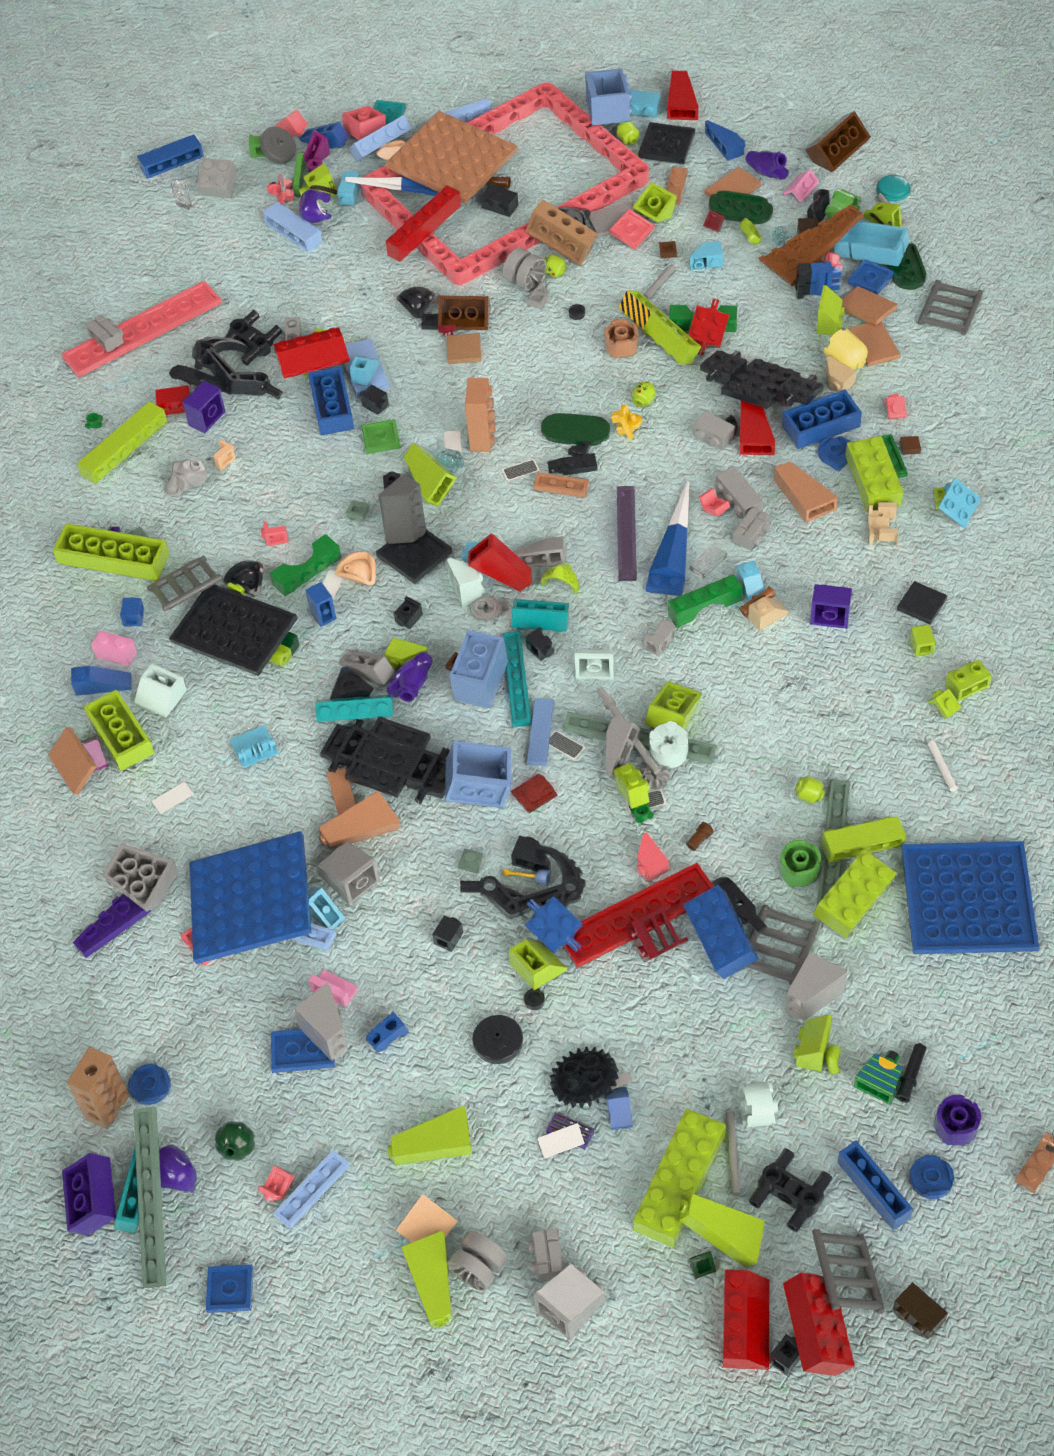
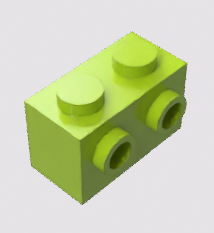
M978 659L974 662H968L957 670L950 671L946 675L945 687L951 690L959 702L990 687L992 675Z
M632 763L613 769L617 788L631 809L650 802L648 796L650 787L647 780H643L639 769H635Z

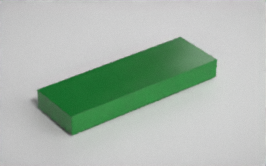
M892 434L883 435L882 438L897 477H907L908 471Z

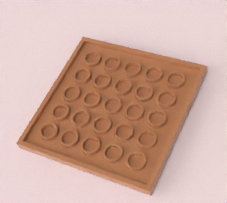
M438 111L386 162V168L437 192H440L448 185L460 191L461 203L466 204L517 152V145Z

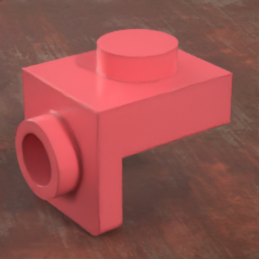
M899 394L888 395V398L884 400V405L887 406L888 420L906 418L904 396H899Z
M713 488L699 496L703 511L719 516L730 508L729 502L718 498Z
M273 1166L265 1185L259 1186L258 1190L264 1193L263 1197L270 1201L283 1200L295 1175L279 1166Z

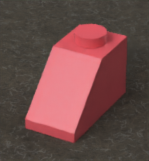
M295 110L276 124L275 127L286 130L293 137L296 134L300 136L304 133V128L308 123L299 111Z
M645 832L643 833L638 852V866H636V869L641 877L644 876L650 882L669 871V860L649 834Z

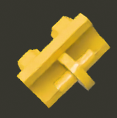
M626 404L621 405L620 410L612 412L611 419L613 423H618V434H626L628 439H633V430L640 427L642 417L639 414L630 413Z

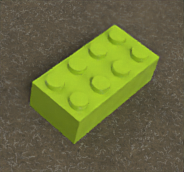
M882 436L847 443L845 457L866 512H868L869 505H873V510H877L878 502H897V505H901L904 492Z
M117 689L83 706L89 723L120 771L155 754L149 738Z
M863 849L819 902L813 915L847 939L891 885L897 873Z

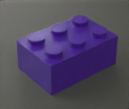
M88 1153L62 1170L68 1232L90 1235L116 1218L110 1157Z

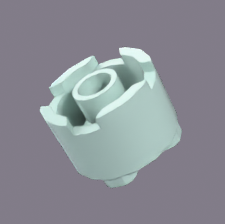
M669 721L657 726L650 732V755L658 766L664 765L674 768L686 761L688 735L681 726L677 725L676 722Z
M770 1081L739 1085L738 1097H742L739 1113L743 1126L746 1125V1128L775 1124L774 1113L778 1112L776 1099L772 1100L773 1088Z

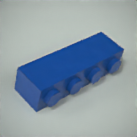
M193 134L138 155L137 158L140 169L148 179L204 157L201 143Z
M857 1140L839 1152L837 1163L893 1231L911 1219L912 1206Z

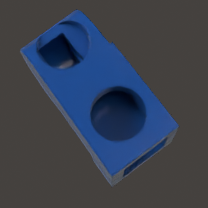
M392 1012L368 1033L366 1041L376 1052H381L398 1037H404L409 1032L401 1019Z

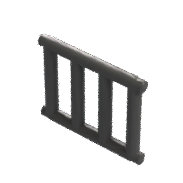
M935 280L919 316L918 324L923 325L925 323L958 331L961 335H966L982 298L983 291L964 289ZM939 289L972 297L974 300L971 303L938 295L937 291ZM933 301H938L969 309V312L965 314L932 306ZM928 312L964 320V324L962 326L930 318L927 315Z
M204 555L147 586V590L153 592L163 605V611L172 609L223 580L220 574L217 575L209 566ZM199 565L210 577V579L203 583H200L191 572L192 569ZM183 574L194 586V588L187 592H184L175 580ZM167 583L170 584L178 597L171 601H168L159 589Z
M764 904L758 914V917L763 922L766 917L808 930L809 932L806 940L768 927L758 933L753 927L749 939L755 951L796 965L792 974L756 961L747 967L789 981V984L792 985L811 950L820 923L817 921L810 923L771 910L768 905ZM759 934L802 947L799 957L756 943Z
M820 1229L812 1230L832 1310L845 1307L876 1310L877 1314H883L885 1312L864 1234L847 1236L821 1233ZM824 1242L858 1246L861 1257L827 1254ZM830 1264L864 1267L867 1279L832 1276ZM835 1285L870 1288L873 1300L840 1298L837 1295Z

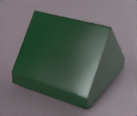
M711 1251L689 1258L688 1263L695 1279L716 1272Z

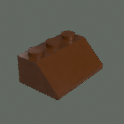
M438 296V326L457 325V330H488L490 296Z

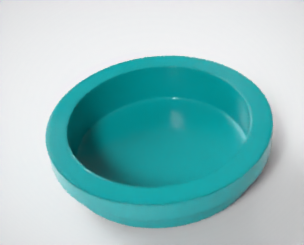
M894 174L881 178L876 187L877 194L882 193L888 201L892 202L907 198L911 189L906 178Z

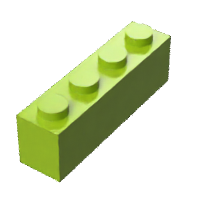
M888 816L881 820L866 821L855 826L847 825L837 830L829 829L823 832L820 845L827 862L830 863L857 857L863 849L869 853H875L901 847L906 839V833L898 816Z

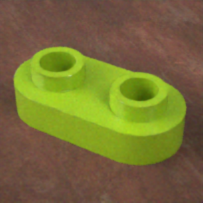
M744 218L740 222L741 231L748 236L747 240L752 245H759L763 240L755 225L747 218Z

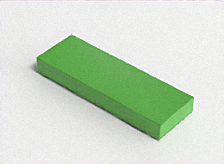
M297 153L293 179L295 197H301L298 189L302 188L305 161L303 153Z

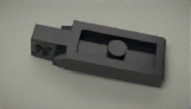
M595 453L548 461L549 474L558 472L564 476L598 470Z

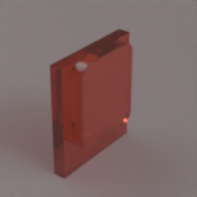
M540 774L535 775L511 791V794L529 814L558 796L553 786Z

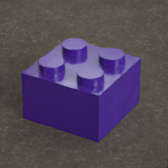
M206 381L197 386L183 401L188 425L204 434L226 412L220 388Z
M814 584L810 625L847 629L852 588Z

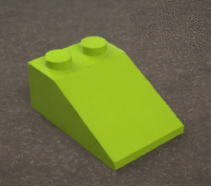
M667 681L650 703L645 724L655 729L661 724L672 721L686 730L703 693Z

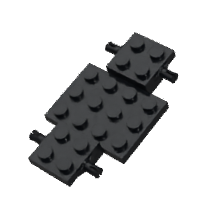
M717 350L700 364V371L708 373L706 376L707 381L711 382L714 379V382L724 385L721 388V394L765 409L770 407L775 401L782 403L783 406L786 405V407L792 406L795 402L808 405L823 391L824 384L816 381V375L813 376L812 374L806 379L793 369L780 367L777 364H771L762 359H754L747 365V359L741 358V352L738 350L733 354Z
M382 717L377 718L371 731L361 728L364 724L362 719H356L352 727L337 724L320 752L322 758L332 761L328 768L329 772L335 773L339 765L348 766L349 769L345 774L346 780L398 798L405 784H407L408 788L419 791L414 799L419 804L422 803L426 795H432L440 799L445 795L446 758L450 750L443 747L440 754L425 750L431 739L430 733Z

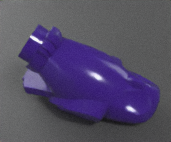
M749 151L747 153L746 163L755 172L780 180L788 177L789 170L784 167L787 163L785 154L771 151Z
M421 652L414 658L407 660L395 673L391 684L387 686L388 695H393V698L400 696L403 701L412 702L418 696V691L426 681L428 671L433 663L432 657L426 652Z

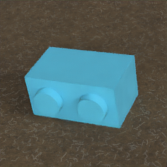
M630 90L632 94V101H630L632 115L657 118L661 106V93Z

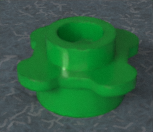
M98 413L87 415V423L85 424L87 429L102 427V415Z
M647 803L631 809V814L636 817L637 823H643V821L654 817V813L650 811Z

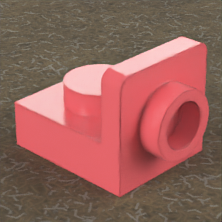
M264 521V528H261L262 539H266L267 546L289 543L286 526L269 528L267 521Z

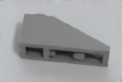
M564 536L545 538L513 552L531 568L558 565L566 562L567 551Z
M349 650L338 662L339 665L350 668L360 677L375 684L384 685L395 674L392 666L383 655Z
M614 716L608 725L606 733L607 776L615 780L613 769L626 765L641 729L632 722Z

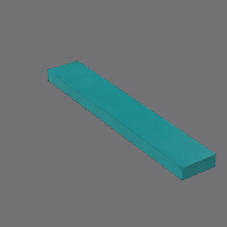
M521 631L502 633L508 659L506 673L512 726H530L531 715Z

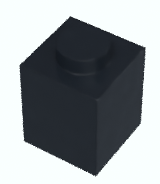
M372 384L360 394L362 406L376 415L385 410L389 405L387 393Z
M444 915L432 934L434 945L452 952L463 935L462 923L457 918H450Z

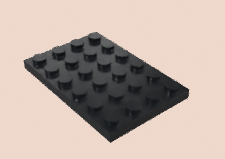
M214 584L201 592L169 640L171 643L259 676L298 617L295 613Z

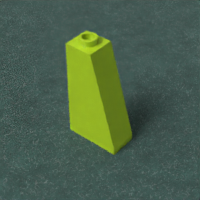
M413 442L404 455L405 461L415 481L420 484L424 500L438 507L457 477L426 448Z
M458 1107L392 1136L391 1145H388L389 1159L393 1158L394 1164L397 1166L472 1154L466 1107Z
M691 1194L682 1200L679 1207V1212H681L680 1222L743 1267L749 1268L758 1262L765 1220L695 1194Z
M442 1230L401 1247L431 1328L434 1326L436 1328L443 1327L452 1319L446 1238Z

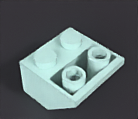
M151 664L140 679L134 701L135 705L166 718L187 691L183 677Z

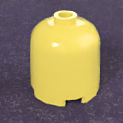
M845 328V331L842 329L838 330L829 339L831 343L828 348L824 347L823 353L827 357L831 356L853 370L862 368L866 363L867 347L848 328Z

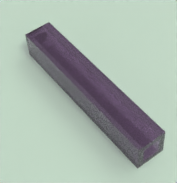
M617 486L619 581H637L634 486Z

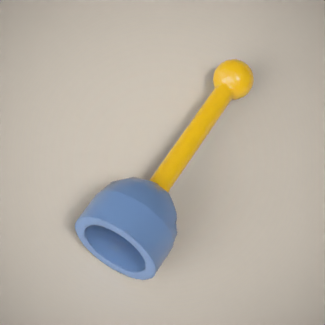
M508 868L502 871L504 876L515 875L535 878L538 884L544 886L549 885L551 878L550 870L545 869L537 871L536 874L510 871Z

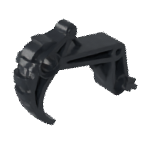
M205 337L196 341L192 349V357L195 359L194 367L197 370H202L203 367L208 368L228 393L263 395L268 393L276 399H280L283 391L270 384L267 374L263 372L237 373L218 354L226 350H236L246 354L249 345L226 337Z
M536 845V852L548 854L557 862L562 874V884L524 895L519 893V890L501 884L494 876H486L480 878V881H460V893H480V896L485 897L507 918L514 919L532 911L527 906L531 899H534L541 907L554 896L557 900L560 899V903L567 908L569 904L581 900L586 881L581 878L583 875L581 868L576 867V862L573 859H569L567 854L561 853L552 847ZM487 883H492L495 888L492 891H488L484 886ZM573 884L576 887V889L574 891H568L566 890L565 885Z

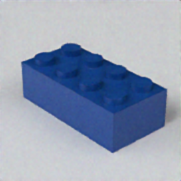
M342 366L308 372L320 435L353 430L354 423Z
M844 389L813 400L808 405L802 404L783 411L782 427L796 448L800 449L820 442L827 437L831 438L861 427L862 412L847 390Z
M719 885L683 904L715 971L723 979L759 960L726 892Z

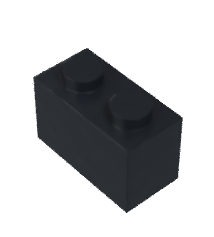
M489 184L480 196L481 208L510 217L519 205L518 193Z

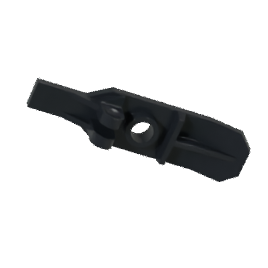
M176 365L169 372L172 379L182 380L190 386L191 384L199 386L202 383L200 380H204L219 387L221 392L230 394L215 376L188 366Z
M720 877L712 882L713 886L719 885L726 892L743 925L750 923L758 933L767 928L765 923L757 916L756 906L731 879Z

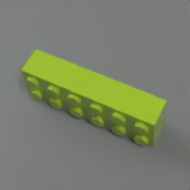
M68 523L65 524L53 548L57 564L151 581L159 580L170 555L166 540Z
M685 1109L633 1220V1231L675 1248L685 1224L679 1221L681 1212H679L680 1204L683 1199H686L691 1194L699 1195L726 1136V1124L690 1109Z

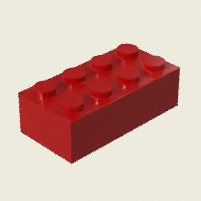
M801 1272L783 1282L803 1372L837 1376L854 1367L853 1354L842 1315V1308L832 1310L823 1276Z

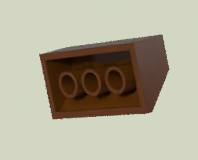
M853 111L842 116L805 150L813 163L833 172L866 143L871 136L856 112Z

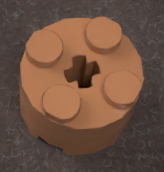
M627 319L611 321L610 325L607 328L605 327L604 332L606 351L614 359L634 356L638 349V328L636 324L627 322Z

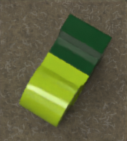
M288 632L269 662L283 667L299 647L297 635Z

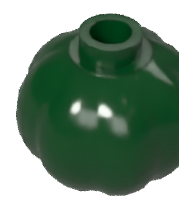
M229 1121L225 1123L215 1134L217 1152L226 1160L241 1161L254 1150V1132L243 1122Z

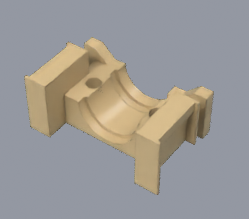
M878 502L877 510H873V505H869V545H873L874 541H879V543L880 541L896 542L897 546L898 529H889V519L896 518L897 502Z

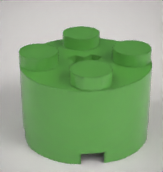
M836 189L833 193L831 204L825 209V214L830 219L833 217V214L849 205L860 210L861 206L858 205V202H861V197L844 189Z
M794 840L787 843L780 854V875L790 887H804L818 880L821 853L817 846L806 843L807 841Z

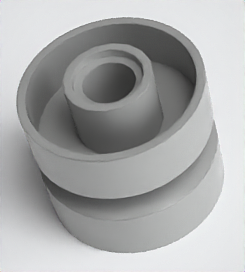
M521 247L515 248L508 255L504 263L503 276L525 290L532 291L544 278L546 261Z
M469 1231L461 1243L463 1251L456 1250L447 1265L464 1283L476 1290L485 1292L495 1278L492 1272H499L508 1257L491 1239L478 1232Z

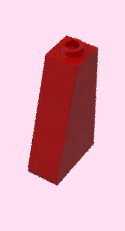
M672 70L667 104V119L698 120L699 106L688 72Z
M741 401L739 455H775V438L764 409Z
M490 533L468 551L469 567L519 592L532 583V569L494 534Z

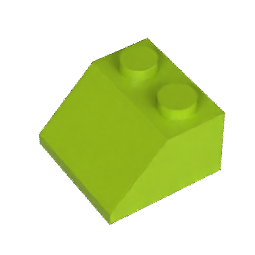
M823 285L818 308L817 334L833 336L838 329L842 328L843 319H840V317L844 318L845 307H842L843 300L825 285Z
M832 1015L806 1019L805 1026H800L798 1039H801L800 1046H795L793 1057L797 1058V1067L821 1072L830 1037Z

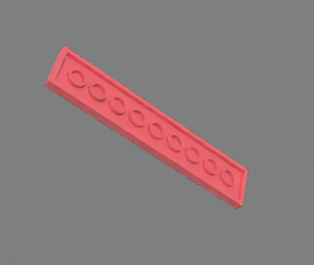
M202 281L115 326L122 330L124 342L119 347H115L114 350L107 352L91 338L62 353V358L79 378L222 304L221 298L205 281Z

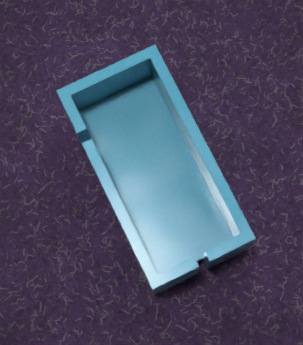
M859 221L834 245V250L842 258L849 259L852 256V259L864 261L866 259L874 263L899 266L903 253H905L909 244L908 228Z

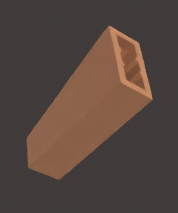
M789 461L774 468V481L805 523L837 510L838 497Z
M377 791L320 826L318 838L324 846L327 845L332 850L345 844L347 841L352 844L396 831L401 828L400 820L381 793Z

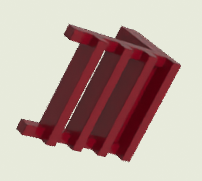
M670 904L626 925L627 932L644 963L688 941L687 937L679 940L665 913V910L671 908ZM657 914H660L674 941L671 945H668L654 917ZM649 919L663 946V949L659 951L644 924V921Z

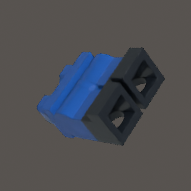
M826 262V264H797L795 283L797 299H803L804 295L815 294L821 296L823 285L828 286L831 290L840 289L839 279H832L841 278L840 266L832 267L831 262Z

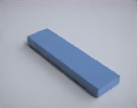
M535 698L527 765L547 766L554 699Z

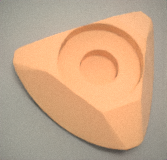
M396 140L382 145L376 154L383 159L389 160L405 142L404 140Z
M353 552L343 558L338 564L335 575L358 584L372 585L375 583L376 575L374 556L369 552Z

